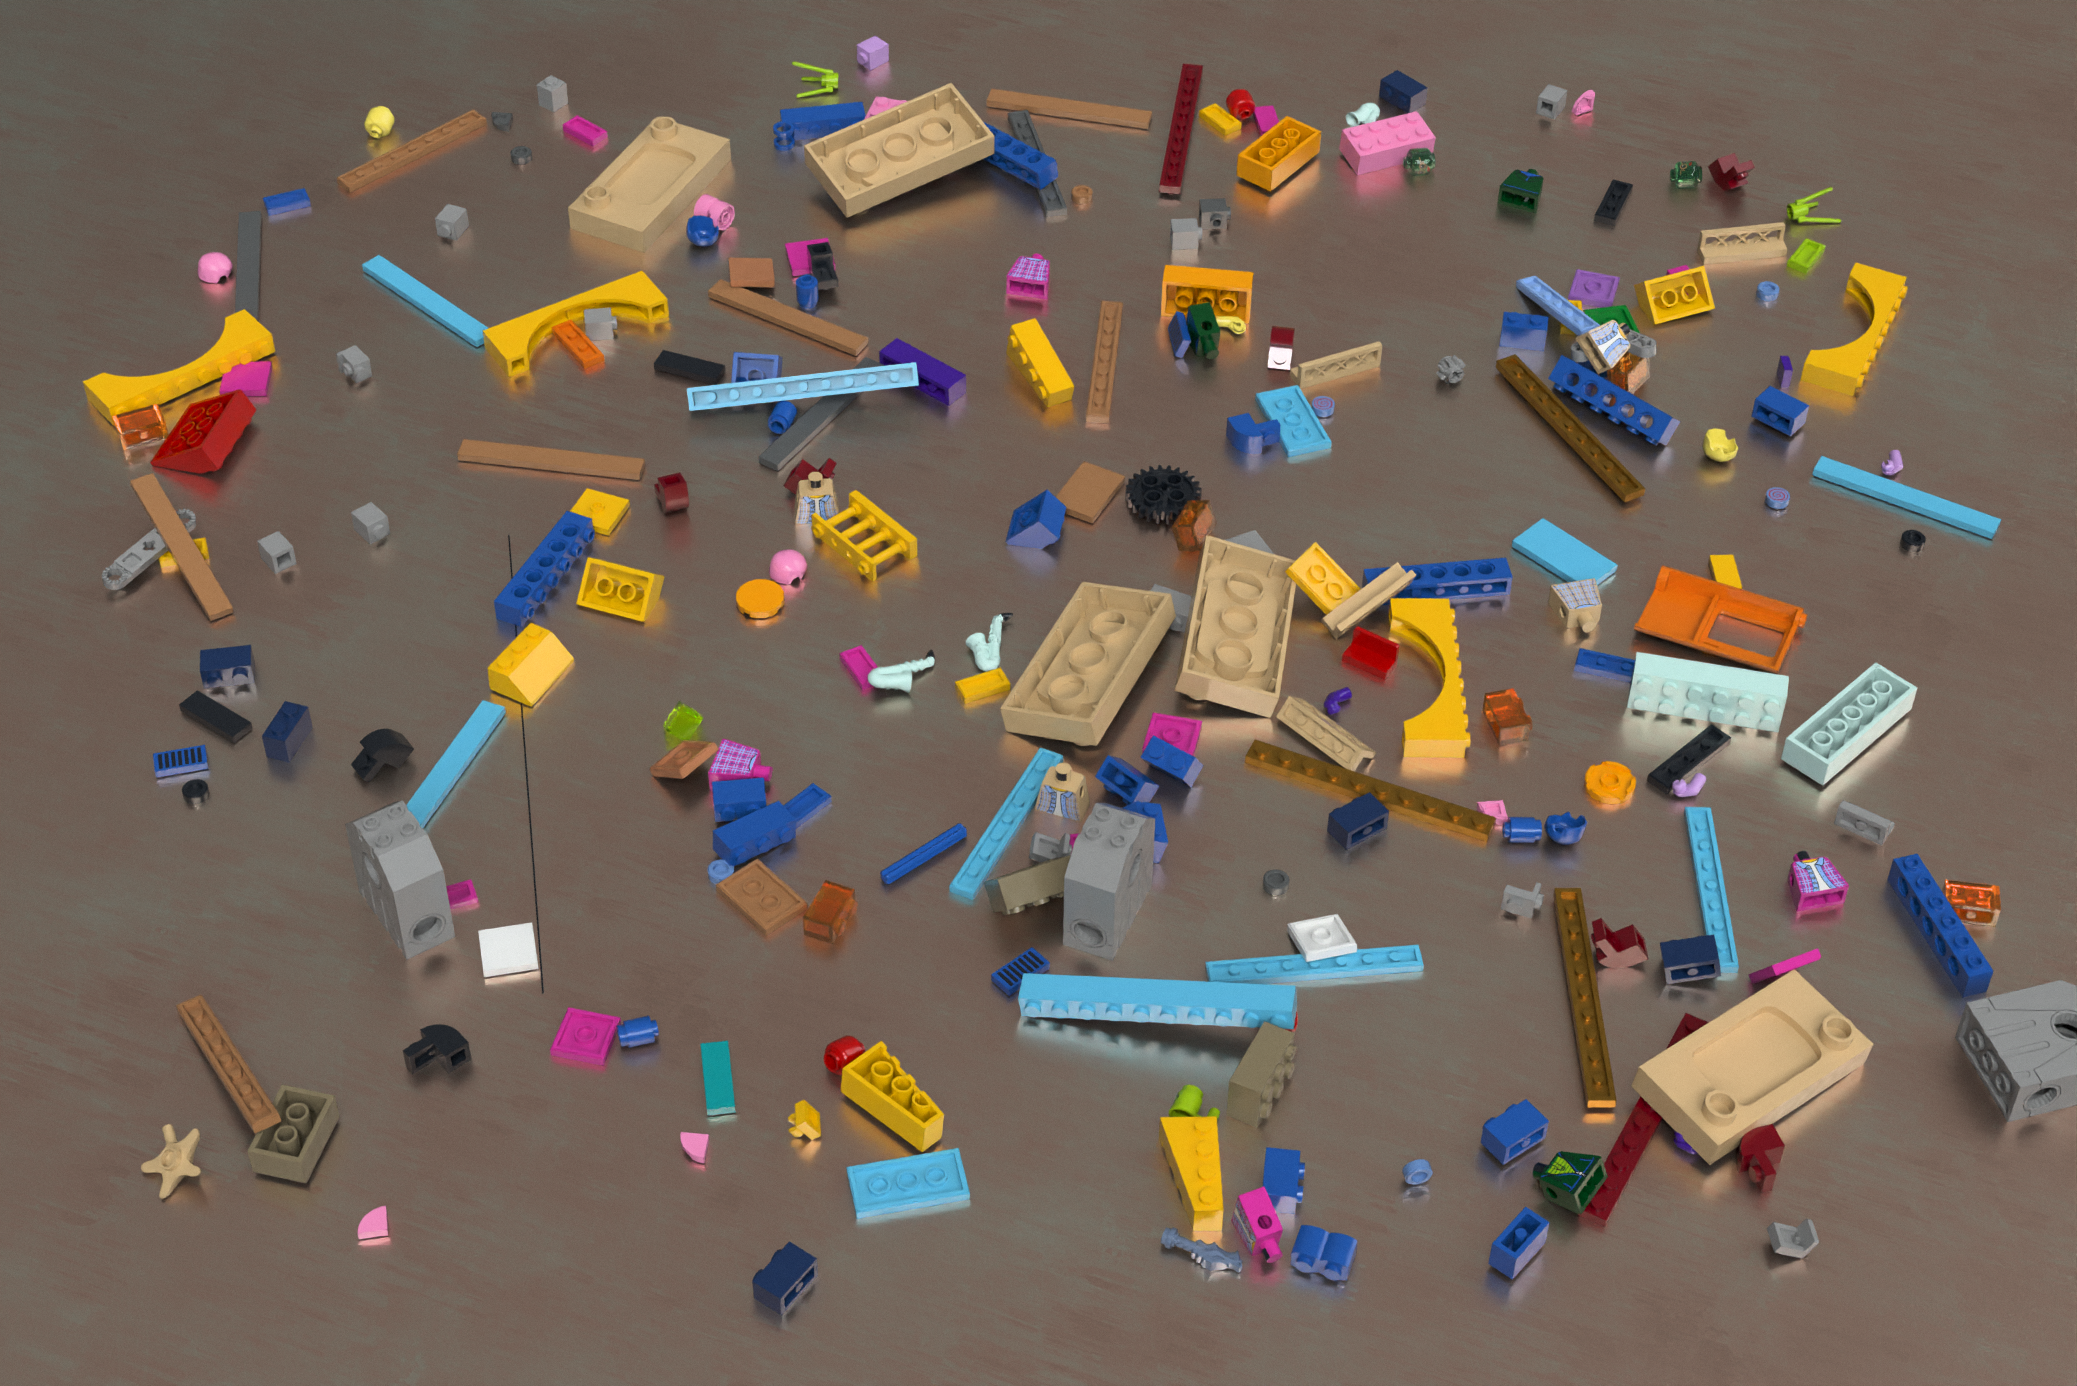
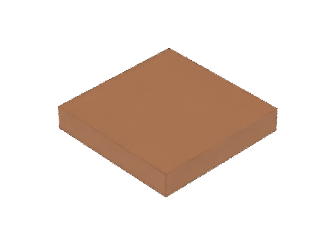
M728 257L731 287H774L775 279L772 258Z
M683 740L652 765L649 770L655 777L684 779L719 749L715 742Z

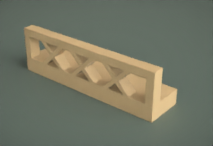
M1784 222L1703 230L1700 232L1697 253L1703 265L1786 256L1788 249L1783 241L1786 226ZM1778 230L1776 237L1766 236L1771 231ZM1751 233H1758L1753 239H1746ZM1730 235H1737L1734 240L1725 241ZM1706 238H1717L1712 243L1705 244Z
M1375 342L1301 363L1298 367L1290 369V377L1300 389L1379 367L1382 344Z
M1397 562L1323 617L1322 623L1334 638L1338 639L1389 601L1390 598H1393L1409 586L1416 577V574L1413 570L1406 573Z
M1289 696L1276 716L1345 769L1355 772L1363 757L1373 759L1377 753L1302 698Z

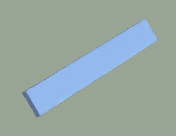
M1537 276L1516 281L1517 289L1579 336L1600 326Z

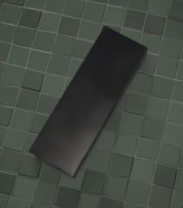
M1612 180L1595 213L1594 221L1615 226L1632 192L1633 184Z
M663 350L654 362L655 370L717 385L726 371L723 364Z
M198 690L179 704L180 711L233 743L253 729L250 721Z

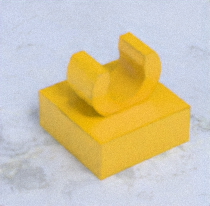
M805 1100L795 1103V1113L788 1117V1120L795 1126L791 1127L789 1132L794 1137H800L805 1134L811 1140L820 1137V1113Z

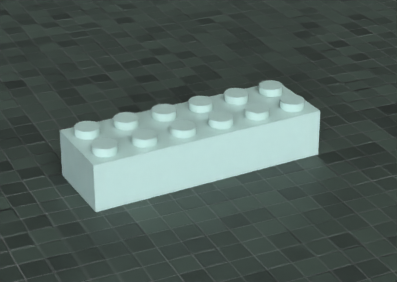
M1637 652L1627 708L1779 732L1787 700L1789 676Z
M1875 662L1786 738L1781 759L1823 786L1912 709L1917 687Z

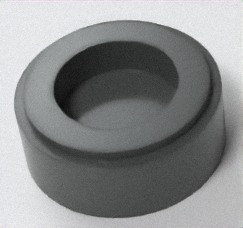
M526 146L515 147L510 152L511 161L515 164L524 165L532 160V151Z
M1270 870L1263 876V889L1271 895H1282L1289 889V876L1282 870Z

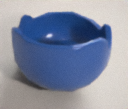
M702 215L693 216L688 219L686 235L689 241L696 246L709 247L717 242L719 227H714L713 220L710 217Z
M1566 812L1561 816L1550 815L1547 817L1544 825L1545 833L1552 841L1558 844L1572 845L1579 842L1582 838L1587 820L1583 815L1574 819L1570 812Z

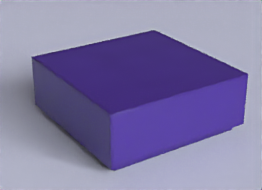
M1780 356L1777 377L1781 388H1789L1793 368L1788 356Z

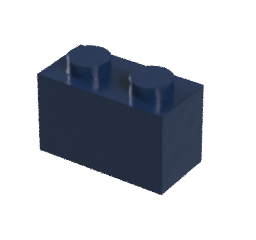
M1396 70L1381 79L1379 97L1404 112L1411 113L1426 105L1428 87Z
M251 645L200 650V674L204 689L255 683V660Z
M284 702L262 735L266 757L288 763L291 762L313 728L307 706Z
M1369 792L1329 813L1327 832L1345 850H1348L1387 829L1389 810Z
M1714 934L1660 942L1667 984L1721 976Z
M789 1241L782 1250L779 1249L774 1253L771 1262L764 1269H760L755 1274L752 1280L754 1299L782 1316L818 1276L817 1258Z

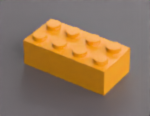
M1286 116L1238 154L1236 175L1266 190L1272 191L1319 153L1321 131Z
M1165 265L1162 281L1161 316L1174 317L1176 311L1184 313L1185 318H1187L1188 306L1210 302L1215 318L1216 316H1237L1245 324H1249L1254 272Z

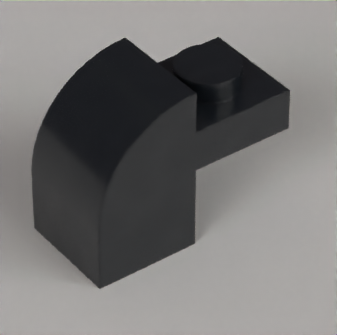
M829 242L807 245L810 275L818 280V290H829L839 287L838 277L833 265V252Z
M378 729L369 733L360 741L364 749L351 763V766L363 780L370 782L385 763L400 768L414 748L403 734L392 729Z
M442 1024L430 1025L420 1029L422 1039L412 1043L403 1050L406 1068L412 1075L435 1060L448 1074L471 1060L469 1042L455 1028Z

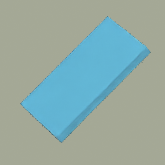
M1298 385L1261 392L1255 395V400L1266 420L1277 419L1280 423L1279 443L1287 457L1331 448L1332 442Z
M1544 518L1512 540L1513 548L1567 582L1595 578L1596 584L1599 585L1617 571L1618 565Z
M959 1148L846 1167L856 1219L970 1200V1192Z

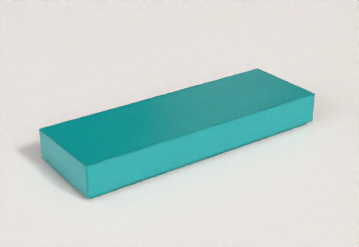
M728 1041L701 1043L707 1116L736 1113Z

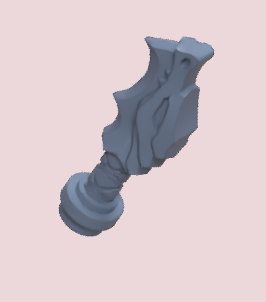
M1166 1227L1160 1242L1165 1245V1248L1171 1249L1176 1246L1191 1252L1192 1259H1196L1197 1263H1201L1202 1267L1209 1271L1230 1268L1238 1273L1241 1272L1243 1261L1240 1260L1238 1250L1231 1253L1218 1247L1215 1242L1212 1244H1206L1202 1240L1194 1242L1180 1236L1177 1228L1173 1227L1171 1229Z

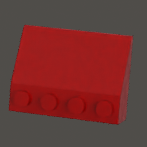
M241 389L189 404L150 463L156 467L199 474L219 470L223 466L222 462L226 456L232 452L235 442L242 437L245 427L251 423V418L256 412V408Z

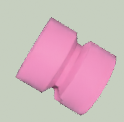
M704 194L695 205L694 216L710 217L715 228L718 226L720 231H725L734 219L735 209L731 204Z

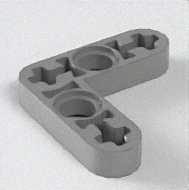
M1630 330V334L1626 336L1630 343V348L1627 352L1641 358L1655 356L1657 353L1656 340ZM1578 342L1571 346V358L1573 361L1586 362L1589 360Z

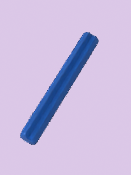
M958 823L880 872L881 880L887 885L891 884L967 836L966 827Z

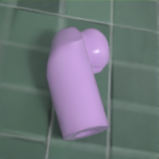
M1899 450L1890 451V460H1887V464L1884 461L1882 462L1883 474L1892 476L1903 469Z
M1696 773L1688 784L1683 779L1680 782L1675 780L1672 784L1673 793L1680 798L1696 796L1707 779L1703 774Z

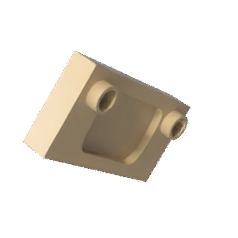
M950 83L804 145L805 164L846 218L993 155L995 136L953 84Z
M656 117L568 207L570 229L645 253L731 161L730 139L676 123L671 117Z
M1206 535L1198 557L1174 691L1187 694L1195 700H1208L1271 718L1280 695L1296 583L1285 571L1295 560Z
M1082 582L1001 706L1000 710L1006 731L1074 742L1079 746H1097L1176 617L1171 594Z
M1794 969L1639 1066L1631 1087L1711 1165L1738 1147L1743 1136L1752 1129L1775 1123L1863 1065L1874 1044Z

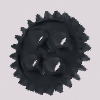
M1158 465V469L1155 470L1149 466L1148 472L1141 469L1140 475L1134 473L1133 479L1128 480L1125 501H1127V507L1132 508V513L1139 512V518L1147 516V522L1156 519V524H1159L1161 520H1164L1166 524H1169V520L1178 523V518L1187 520V514L1193 516L1194 510H1199L1202 488L1199 487L1200 482L1195 481V476L1188 477V471L1180 473L1179 467L1171 470L1170 465L1166 469Z

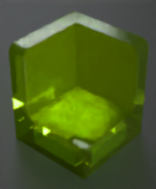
M679 700L663 727L682 741L690 740L703 720V716Z

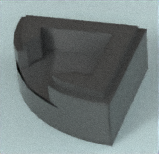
M492 112L493 125L502 131L509 132L513 121L512 113Z

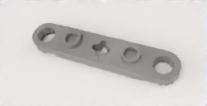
M185 508L183 510L178 509L176 513L180 519L187 518L190 520L188 524L183 523L188 533H190L196 527L195 513L189 509L185 510ZM156 528L152 529L118 557L111 566L105 568L106 570H103L102 580L106 588L119 590L125 587L168 551ZM154 547V550L152 551L151 549H148L147 551H145V548ZM119 575L121 579L119 578V581H112L111 579L109 580V577Z

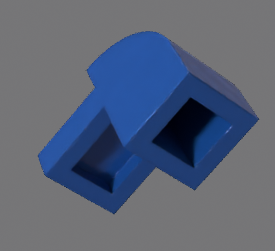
M1245 413L1227 418L1226 436L1237 450L1248 454L1262 453V446L1279 443L1281 425L1277 419L1255 424L1250 414Z

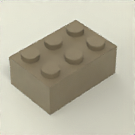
M1071 855L1056 857L985 881L984 885L993 912L1002 911L1003 915L1014 914L1025 910V904L1027 907L1037 906L1049 902V896H1051V899L1064 897V877Z
M1263 1022L1229 1080L1227 1116L1256 1128L1262 1118H1268L1272 1109L1273 1099L1280 1097L1285 1078L1290 1079L1295 1068V1063H1292L1297 1050V1046L1294 1045L1295 1033L1268 1022Z
M282 1084L272 1102L282 1122L256 1133L247 1151L253 1172L307 1183L340 1117L335 1095Z

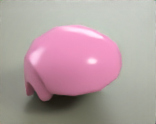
M211 252L200 258L197 274L205 282L218 283L222 276L229 277L233 265L229 257L223 253Z
M792 549L781 550L772 557L769 574L776 582L790 585L795 578L799 577L800 580L803 578L808 565L805 557L798 551Z

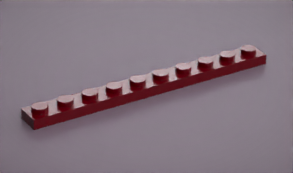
M1182 65L1159 192L1167 194H1180L1203 65Z
M1685 1013L1666 1049L1709 1022ZM1641 1096L1604 1163L1608 1176L1583 1213L1581 1215L1578 1214V1216L1602 1227H1605L1663 1119Z

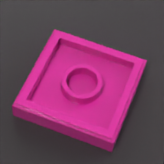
M828 238L785 243V251L792 276L810 274L807 245L829 242ZM833 258L834 270H836L835 261Z
M271 361L250 362L245 365L240 363L232 367L230 372L222 376L219 390L220 395L241 389L246 397L267 396L272 372Z
M1153 712L1143 744L1142 754L1154 735L1194 756L1202 729V721Z
M1817 948L1748 975L1751 983L1756 984L1820 960L1821 954Z
M568 1007L550 1048L551 1056L604 1066L618 1033L617 1025H621V1017Z

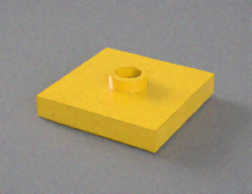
M587 488L570 512L592 518L595 532L609 536L630 507V500Z

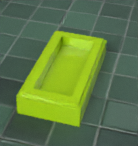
M1806 238L1789 258L1787 267L1807 274L1824 253L1826 246Z

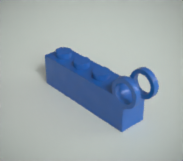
M863 102L780 110V122L773 126V133L778 136L774 139V147L781 151H787L795 146V140L822 138L864 120L866 115ZM782 140H787L791 142L789 145L778 144V142Z

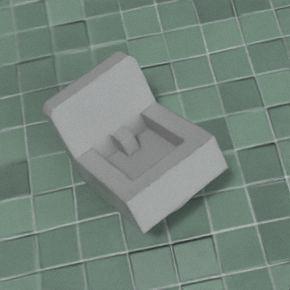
M1035 832L1031 840L1029 858L1038 862H1044L1056 857L1070 855L1072 851V845L1069 844L1070 834L1065 833L1058 840Z
M1536 882L1533 892L1506 885L1501 910L1532 919L1535 909L1540 910L1543 903L1544 894L1540 893L1542 884Z
M1805 1219L1798 1227L1773 1222L1767 1228L1775 1253L1803 1259L1819 1243L1813 1221L1810 1219Z

